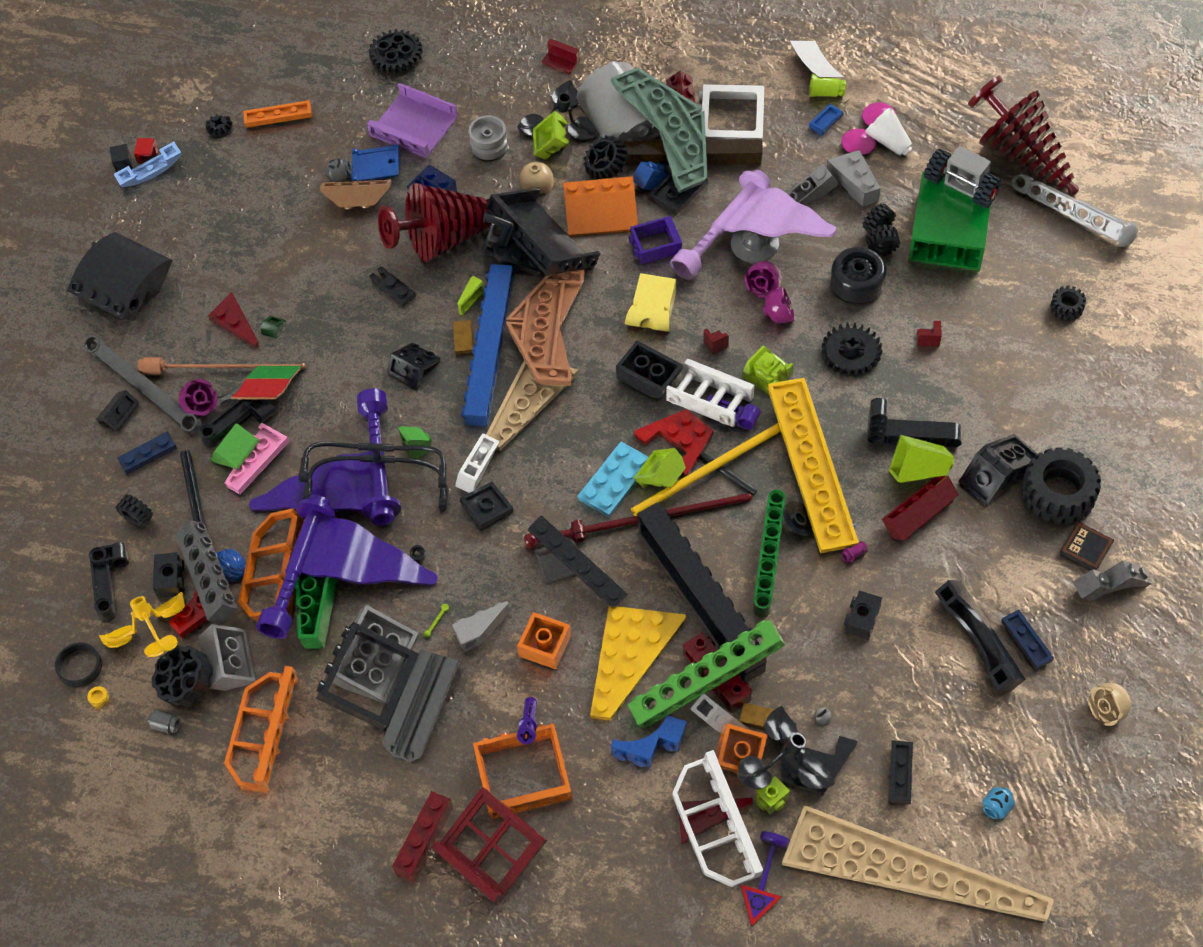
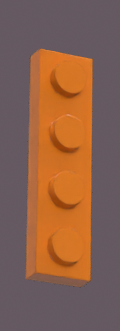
M310 100L243 111L244 124L246 128L310 118L312 117Z

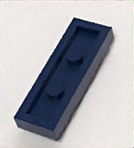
M167 431L117 457L127 475L177 449V446Z
M1020 610L1002 618V624L1035 670L1053 661V655Z

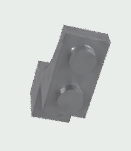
M1124 560L1105 572L1092 569L1074 581L1081 599L1091 602L1120 589L1130 587L1146 588L1152 583L1149 578L1150 573L1144 566Z

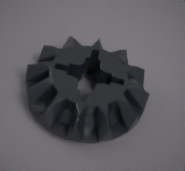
M223 113L220 116L218 114L215 117L210 116V120H206L205 127L210 135L223 136L232 129L233 123L230 117L225 116Z

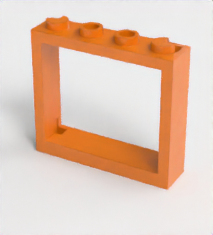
M554 723L545 726L543 724L539 725L535 731L536 738L532 743L551 739L562 786L502 800L501 802L514 813L572 800L571 789ZM517 732L512 734L503 733L491 739L482 738L483 741L473 743L482 786L490 791L482 755L526 745L518 741ZM487 805L490 820L501 817Z

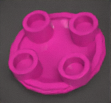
M875 102L864 108L862 119L870 126L888 108H891L895 114L896 112L889 104Z
M865 129L849 130L842 137V146L848 153L860 150L861 154L865 155L875 150L876 140L870 137L865 132Z

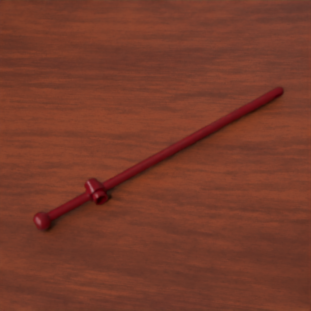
M747 493L667 509L669 516L672 517L747 502L752 499V495ZM638 516L587 526L583 525L581 520H575L571 522L570 529L560 532L566 538L573 537L574 541L579 543L586 540L585 535L587 533L637 524L639 522ZM531 533L524 536L527 548H534L537 543H540Z

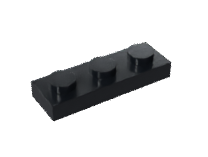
M896 740L891 742L889 803L911 804L913 742Z

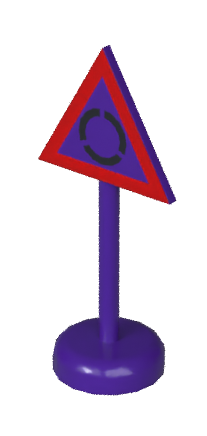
M762 831L760 835L761 841L770 845L759 889L740 884L751 927L782 898V896L765 892L764 889L775 848H787L790 844V839L767 831Z

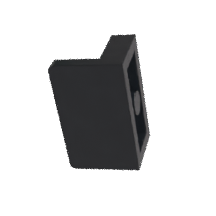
M126 390L117 392L96 420L98 422L104 421L112 429L118 430L139 401Z

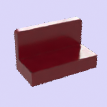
M550 38L547 42L548 53L543 58L542 63L571 74L580 62L579 49Z

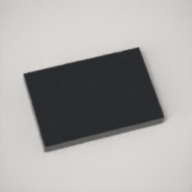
M670 173L648 195V199L676 216L708 184V179L706 178L700 185L679 193L672 173Z

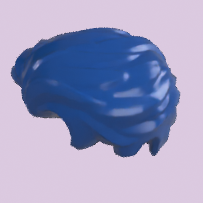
M225 549L216 553L227 582L233 583L241 580L246 566L243 556L233 549Z

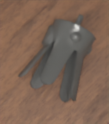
M236 388L230 393L218 396L217 398H221L223 401L220 406L223 407L229 404V407L238 399H231V397L239 389Z

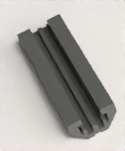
M420 650L383 738V746L393 757L401 758L408 762L422 757L460 663L459 660Z

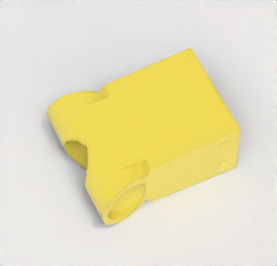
M640 273L633 305L627 313L625 325L670 332L669 319L676 297V279Z

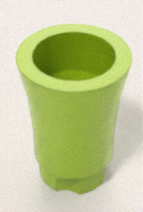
M812 73L809 97H844L846 80L819 77Z

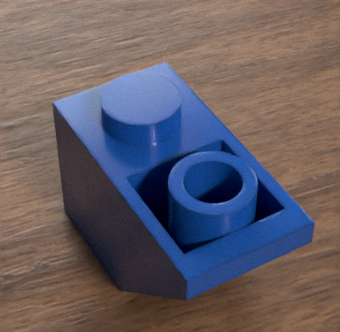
M640 162L633 175V181L642 189L653 190L670 172L666 170L667 167L662 163Z

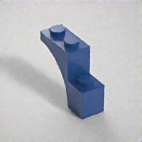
M667 715L662 725L654 733L636 741H619L614 739L611 745V754L622 761H633L634 764L640 767H651L659 745L667 751L675 750L679 752L687 730V721Z

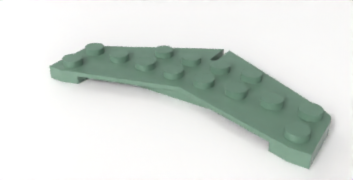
M634 68L612 77L610 82L614 88L660 131L673 180L679 193L702 184L707 178L704 111L701 112L702 107L642 69Z

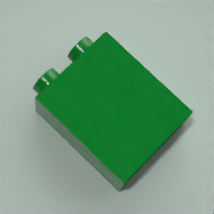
M922 172L908 261L980 271L991 205L988 208H984L974 203L972 197L944 184V177L939 184H936L924 178L925 172Z

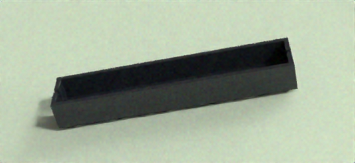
M657 502L639 512L638 528L640 535L720 647L726 642L736 640L745 631H751L752 628L746 626L743 615L740 612L737 613L734 609V604L730 597H726L723 594L720 583L713 580L710 569L707 566H703L699 554L696 551L693 552L690 548L691 545L687 537H683L680 534L677 523L670 520L667 509L665 507L662 508ZM756 640L755 645H760L759 642ZM745 648L739 649L737 656L743 655ZM767 657L739 673L742 680L748 682L766 671Z

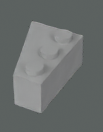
M860 150L827 160L826 168L838 181V185L840 187L843 186L848 191V194L861 206L879 202L881 188Z

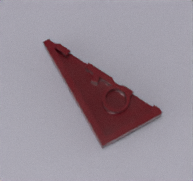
M230 293L208 317L214 323L257 349L259 342L234 294Z

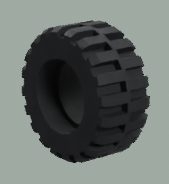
M1062 447L1055 448V450L1050 448L1045 450L1044 454L1040 452L1035 455L1034 459H1031L1026 469L1022 483L1023 500L1027 502L1026 506L1029 510H1034L1033 514L1037 517L1042 516L1043 520L1047 522L1049 520L1055 521L1054 524H1061V522L1071 524L1073 520L1078 522L1084 516L1090 514L1097 501L1101 489V476L1098 474L1099 470L1095 465L1092 466L1093 462L1088 457H1083L1084 454L1079 451L1078 453L1073 452V449L1067 448V450H1062ZM1050 477L1066 478L1077 487L1078 492L1071 495L1057 494L1046 486L1044 480Z

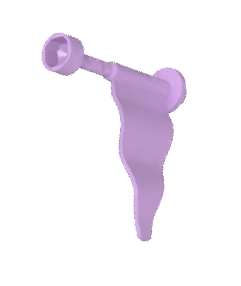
M754 170L753 172L744 171L739 177L740 185L743 188L740 193L712 223L710 230L692 250H679L671 259L670 265L677 275L683 279L692 280L702 269L700 256L724 231L736 232L747 230L768 237H777L795 232L818 237H832L836 234L837 228L824 221L811 208L796 202L783 190L770 188V179L764 172L760 170Z

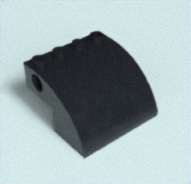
M114 232L96 242L84 255L73 274L67 292L123 320L135 321L147 291L160 292L173 260Z

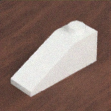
M482 433L458 473L456 487L468 493L476 489L499 444L498 440Z

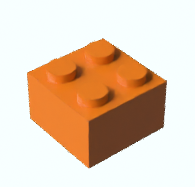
M533 612L517 645L519 657L557 669L572 636L570 625Z
M728 723L723 725L715 754L721 769L738 773V766L743 758L755 756L762 760L767 734Z

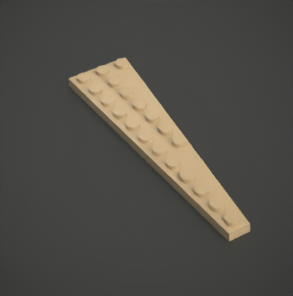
M806 805L802 809L782 861V865L1044 922H1047L1054 901V899Z

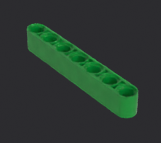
M778 489L772 490L768 495L754 593L753 612L761 618L767 617L771 612L784 518L783 509L786 497L784 492ZM762 586H767V587H769V588H768V589H763V588H761V587H762ZM763 603L767 606L761 607L758 604Z

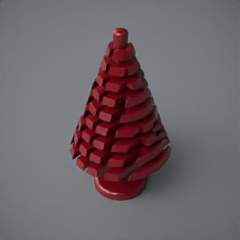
M998 75L990 80L968 102L971 108H976L987 101L1001 116L995 125L991 126L982 136L979 144L982 146L990 144L988 149L991 151L1000 149L998 153L1003 157L1008 155L1009 152L1014 151L1008 157V160L1011 162L1025 155L1017 164L1022 168L1038 157V160L1034 161L1027 171L1033 173L1045 164L1046 166L1037 176L1044 178L1052 172L1053 174L1047 179V182L1052 184L1059 179L1061 182L1056 187L1059 189L1065 187L1070 195H1075L1079 191V187L1072 182L1075 178L1072 172L1068 176L1065 175L1070 169L1069 162L1061 168L1058 166L1066 158L1065 153L1063 152L1056 156L1055 159H1052V156L1062 147L1060 141L1045 151V148H1048L1058 136L1056 131L1046 136L1053 128L1051 121L1041 126L1049 117L1046 111L1040 114L1045 105L1043 100L1037 102L1041 96L1039 90L1033 91L1028 97H1024L1009 110L995 94L1003 83L1002 76Z
M414 183L409 187V192H407L406 219L398 220L390 206H381L379 209L378 230L380 238L387 249H393L398 245L400 231L408 230L410 240L412 239V247L416 254L418 253V257L423 261H430L435 256L437 257L444 253V251L453 248V246H457L461 242L470 239L471 236L477 235L479 231L481 232L491 225L489 222H483L485 212L490 214L485 209L489 199L485 200L482 197H474L473 195L455 193L450 190Z

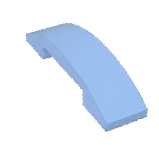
M175 142L159 149L160 155L131 170L127 166L114 173L120 186L128 187L146 182L170 168L182 155Z

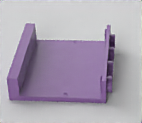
M399 83L400 94L378 122L370 120L367 123L369 135L389 144L399 145V148L427 159L457 120V106Z

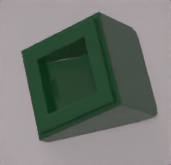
M270 315L261 322V334L277 338L285 326L286 320Z

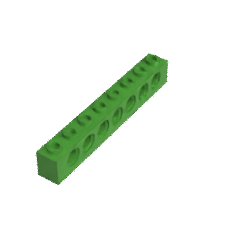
M770 620L759 622L755 626L756 628L741 633L732 642L724 643L716 652L704 655L701 661L689 664L685 667L684 671L669 676L667 681L662 684L654 685L646 694L634 697L628 706L638 726L644 730L667 715L669 716L699 698L703 693L709 692L786 646L775 625ZM762 637V643L760 645H755V641L758 638ZM745 648L743 655L737 656L739 649ZM727 659L726 664L720 667L721 660ZM709 669V674L706 677H702L703 671ZM691 680V685L685 688V682ZM673 690V696L667 699L668 692ZM656 701L655 707L650 709V703Z

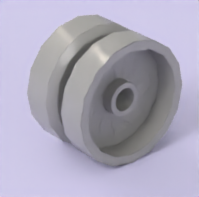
M487 115L478 117L471 122L468 133L471 150L475 156L484 160H493L506 152L508 148L506 126L500 118Z

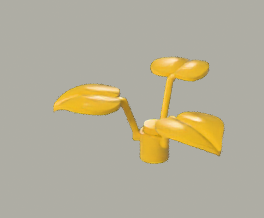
M180 592L155 610L151 607L150 603H147L144 596L136 597L130 601V606L133 610L130 612L132 615V625L121 627L105 635H99L102 643L108 647L116 648L125 645L133 639L132 635L137 632V618L140 621H146L156 642L149 644L145 648V655L147 657H156L165 651H170L177 646L178 641L176 637L167 635L159 639L149 617L151 612L154 617L159 618L162 616L163 618H168L182 611L185 607L183 593Z

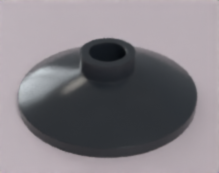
M797 501L787 503L783 509V516L789 528L801 536L813 534L805 505Z

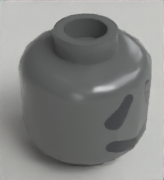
M337 158L328 161L325 173L333 182L347 180L352 173V168L348 160Z

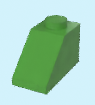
M401 426L398 428L402 446H431V437L427 432L424 433L420 427ZM405 450L410 459H418L430 452L424 450Z

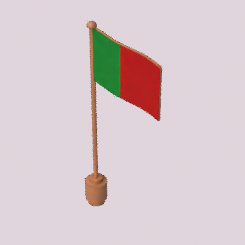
M143 357V359L138 360V371L143 373V375H163V372H166V368H255L231 399H277L286 390L292 378L301 369L304 370L306 365L303 362L302 364H166L162 357Z

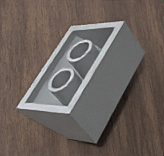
M211 624L199 635L201 650L207 655V660L213 668L209 689L227 691L250 685L256 681L246 629Z

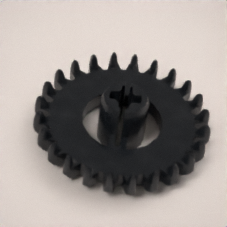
M847 322L846 329L839 324V331L833 327V334L828 331L827 337L823 338L821 353L824 355V360L828 361V366H833L835 371L840 369L841 374L845 371L847 375H850L851 372L854 375H858V372L864 374L865 369L871 371L872 367L877 366V362L881 360L883 351L881 349L882 343H879L880 337L875 339L876 332L870 334V327L863 331V324L859 329H857L856 322L852 328H850Z

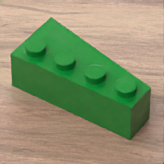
M303 574L297 578L295 589L297 594L298 639L306 649H324L338 582L336 578L311 577Z

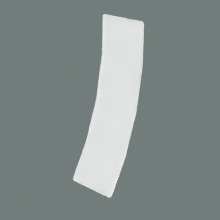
M790 41L803 63L817 76L844 77L830 65L815 41Z

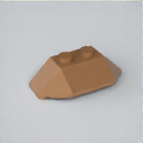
M392 181L323 182L320 186V191L339 207H344L345 209H352L355 206L370 208L387 192Z

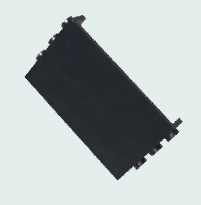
M540 188L490 195L485 209L491 215L506 219L514 224L511 234L512 239L546 276L592 268L597 264L601 253L599 251L584 253L536 201L541 190Z

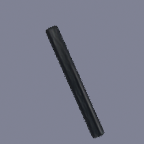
M189 450L181 451L180 457L193 521L201 522L205 525L192 456Z

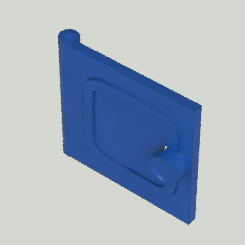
M399 145L352 150L351 182L399 176Z

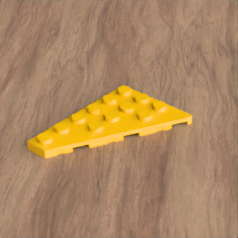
M610 606L608 607L590 713L591 719L607 721L613 719L629 694L641 682L644 674L650 670L656 658L662 654L669 641L674 638L678 629L686 622V614L618 606L615 609H612Z

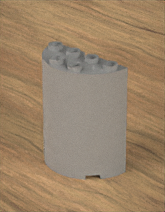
M613 61L594 69L592 74L584 80L578 88V103L602 138L605 135L609 137L612 135L620 139L624 144V141H651L660 137V131L625 99L610 82L612 77L632 70L634 67L626 62Z

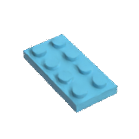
M620 442L577 496L578 500L610 518L637 484L633 478L646 462L648 456Z

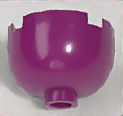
M769 261L756 262L748 269L744 277L745 285L750 292L752 290L754 293H757L755 296L766 298L770 291L780 287L782 275L775 264Z
M781 286L770 291L765 298V306H763L765 316H770L772 321L780 324L795 320L794 310L791 309L790 305L791 300L785 287Z
M195 379L187 382L181 388L179 404L185 413L201 417L215 409L217 393L214 392L212 384L208 381Z

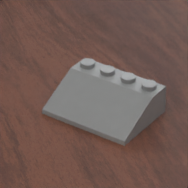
M368 605L359 610L354 620L355 623L409 649L412 648L418 635L414 630ZM354 634L332 683L345 690L385 703L405 658Z

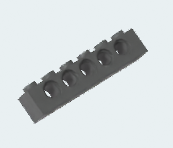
M188 520L176 534L177 541L207 620L224 624L238 609L234 601L235 599L217 558L218 556L206 526L201 522Z

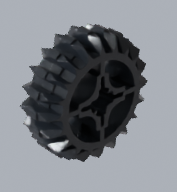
M605 135L604 138L599 137L598 141L593 140L594 144L589 145L590 149L585 151L587 156L583 157L585 161L583 165L586 172L596 180L613 178V176L618 177V173L623 172L622 167L626 166L625 161L628 160L625 144L612 135L610 137Z

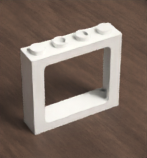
M703 84V91L699 93V102H702V104H699V106L702 107L701 112L704 111L706 140H762L763 142L764 86ZM709 99L757 100L756 130H709Z

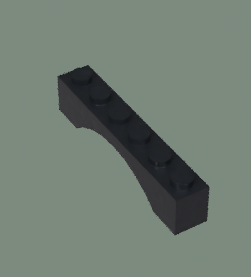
M948 580L937 589L935 593L943 606L964 626L977 644L984 658L987 674L997 690L1012 691L1025 681V677L963 582Z

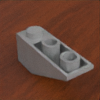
M822 164L787 194L796 202L805 205L825 196L839 183Z
M508 601L496 603L492 608L478 611L473 616L459 619L456 623L452 624L454 634L463 653L481 646L510 613Z
M704 693L691 708L694 713L720 734L722 726L727 723L748 729Z

